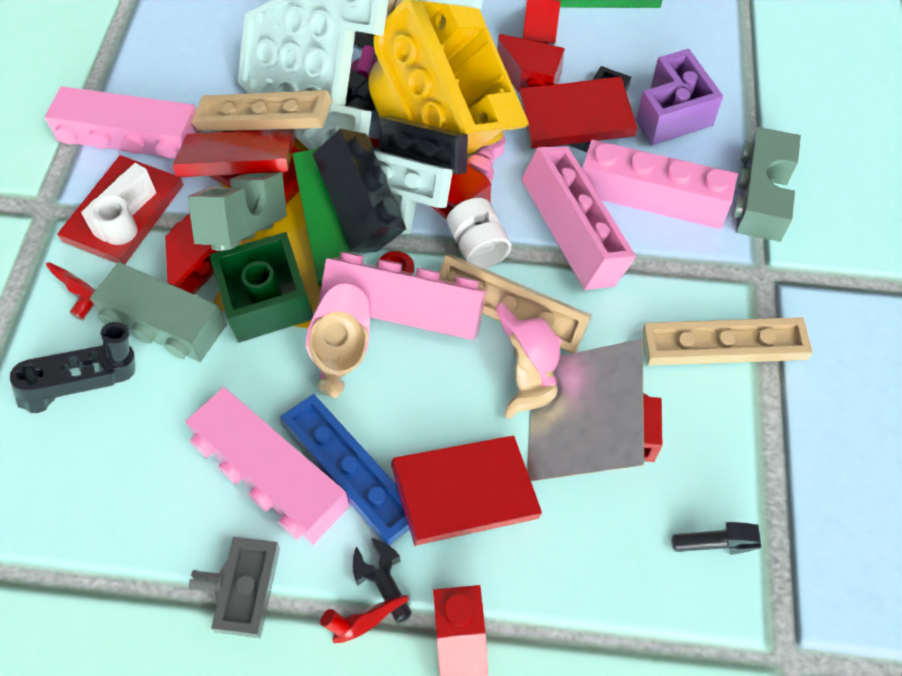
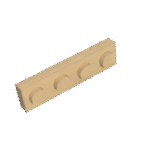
M327 90L204 95L191 123L198 132L323 128L332 98Z
M451 254L445 256L440 269L439 279L455 282L456 276L479 280L478 287L488 289L483 314L501 321L496 307L502 302L519 320L531 318L544 319L555 335L561 337L562 343L559 345L560 348L572 353L578 351L591 320V314Z
M804 317L644 323L642 329L647 366L808 360L813 353Z

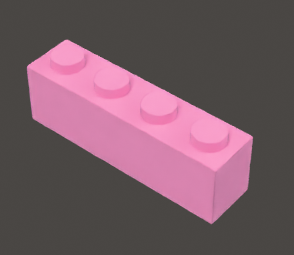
M64 86L59 88L45 115V119L57 141L66 144L95 146L100 149L108 148L129 151L134 154L157 155L169 159L176 158L187 134L201 133L191 123L196 112L194 104Z
M591 140L583 165L584 173L602 201L718 229L722 228L732 204L738 173L596 140Z
M538 147L521 181L583 289L615 287L635 259L634 251L569 147Z
M340 252V257L326 258L319 302L330 287L339 283H351L366 294L370 304V317L471 340H474L479 335L488 289L478 287L479 280L456 276L455 282L439 279L440 272L424 268H417L416 274L401 271L402 264L387 260H378V265L363 263V255L350 252Z
M225 387L221 388L185 421L193 434L189 441L194 448L205 458L213 454L221 462L218 468L232 483L237 485L240 481H243L251 489L248 493L249 497L263 511L267 512L270 508L274 509L282 517L278 521L279 524L294 539L298 540L303 536L314 545L350 507L346 492Z

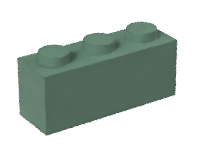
M120 262L115 265L90 297L99 312L97 316L103 323H123L140 341L151 344L154 341L163 345L169 353L180 359H185L187 356L201 363L226 327L217 304Z

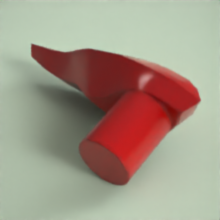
M46 262V266L51 273L65 284L68 291L79 297L69 313L80 320H84L94 306L90 297L96 290L69 271L51 262Z
M407 594L394 597L346 618L335 610L328 609L323 613L320 624L334 633L332 638L333 644L344 643L365 634L379 624L390 612L410 599Z

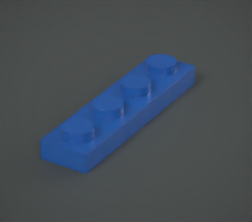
M312 394L280 416L283 428L316 466L346 492L350 505L384 543L390 546L409 531L395 482L315 394Z

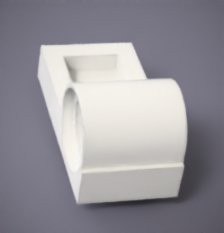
M134 163L81 212L94 236L113 245L126 244L136 236L138 227L133 215L156 194L147 170Z

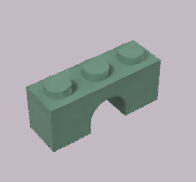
M757 127L752 141H745L740 162H745L746 165L745 168L742 167L736 186V189L742 190V194L736 198L732 215L738 218L736 233L778 242L782 241L793 219L795 190L781 188L773 183L788 185L798 164L801 135Z
M282 172L242 174L230 179L231 188L209 187L187 196L194 244L211 245L212 250L216 251L230 250L236 247L238 241L254 238L256 232L273 228V223L287 216Z

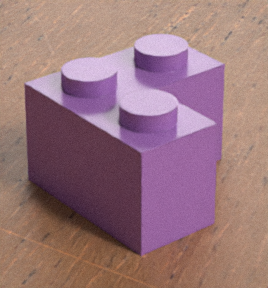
M689 48L664 55L657 59L651 89L644 90L642 93L636 122L651 145L702 130L714 125L723 94Z

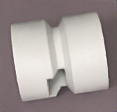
M472 198L458 204L450 211L447 217V226L458 244V249L465 261L487 269L497 265L508 256L512 244L504 228L499 224V219L487 199Z

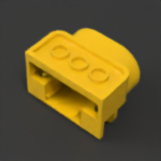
M403 0L386 18L383 36L374 35V49L378 60L370 70L368 85L379 117L390 115L468 134L467 155L476 152L482 146L497 143L503 137V131L525 128L529 125L480 9L416 0Z

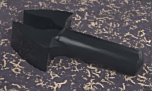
M725 522L726 530L673 534L671 538V545L675 552L728 548L730 555L754 551L762 547L759 525L743 522Z
M371 538L372 545L380 556L379 568L375 569L373 565H368L364 562L362 554L358 547H356L353 555V575L356 584L360 585L366 580L374 582L384 601L402 596L391 575L392 565L401 562L397 551L386 543ZM406 602L393 610L391 614L394 620L400 623L406 621L412 612Z

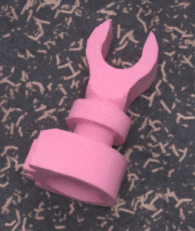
M503 135L496 144L482 146L474 155H470L467 158V164L477 172L485 174L490 183L494 178V169H492L494 159L504 153L505 136Z

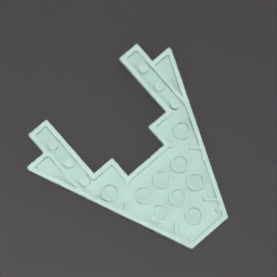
M272 0L246 12L237 83L248 93L327 90L332 98V103L323 128L294 129L295 137L309 150L321 147L340 128L366 133L368 136L372 111L345 106L355 32L383 36L389 0ZM483 0L416 1L481 9ZM374 150L380 167L387 176V183L394 200L401 209V216L407 228L401 234H411L416 202L437 208H446L453 169Z

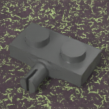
M233 537L228 559L221 568L220 573L192 571L190 576L193 579H189L190 590L215 592L217 606L211 626L215 633L261 638L280 552L278 542Z

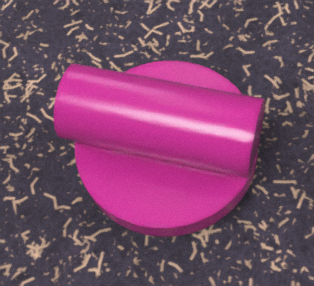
M364 46L360 58L352 62L350 69L369 79L370 70L377 62V59L374 58L375 49L372 46Z

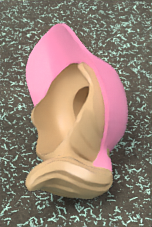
M351 283L336 284L325 292L312 317L306 337L308 354L314 364L320 369L318 390L322 394L332 396L333 398L338 397L344 391L345 385L341 377L351 372L362 362L369 342L370 304L366 294Z
M500 302L496 310L502 327L510 338V343L514 346V353L517 357L516 381L519 392L506 407L505 417L510 419L518 412L545 406L556 397L558 387L556 386L557 381L553 371L560 359L559 345L562 343V339L555 335L544 319L531 318L519 320L504 303Z

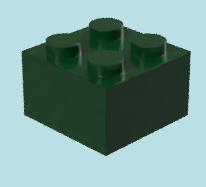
M287 232L239 245L230 250L209 254L226 318L238 343L312 320L313 312Z

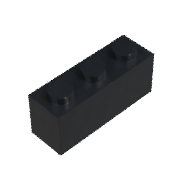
M340 128L312 155L351 251L378 252L407 228L401 216V209L394 200L388 186L387 176L380 167L373 150V144L367 134Z

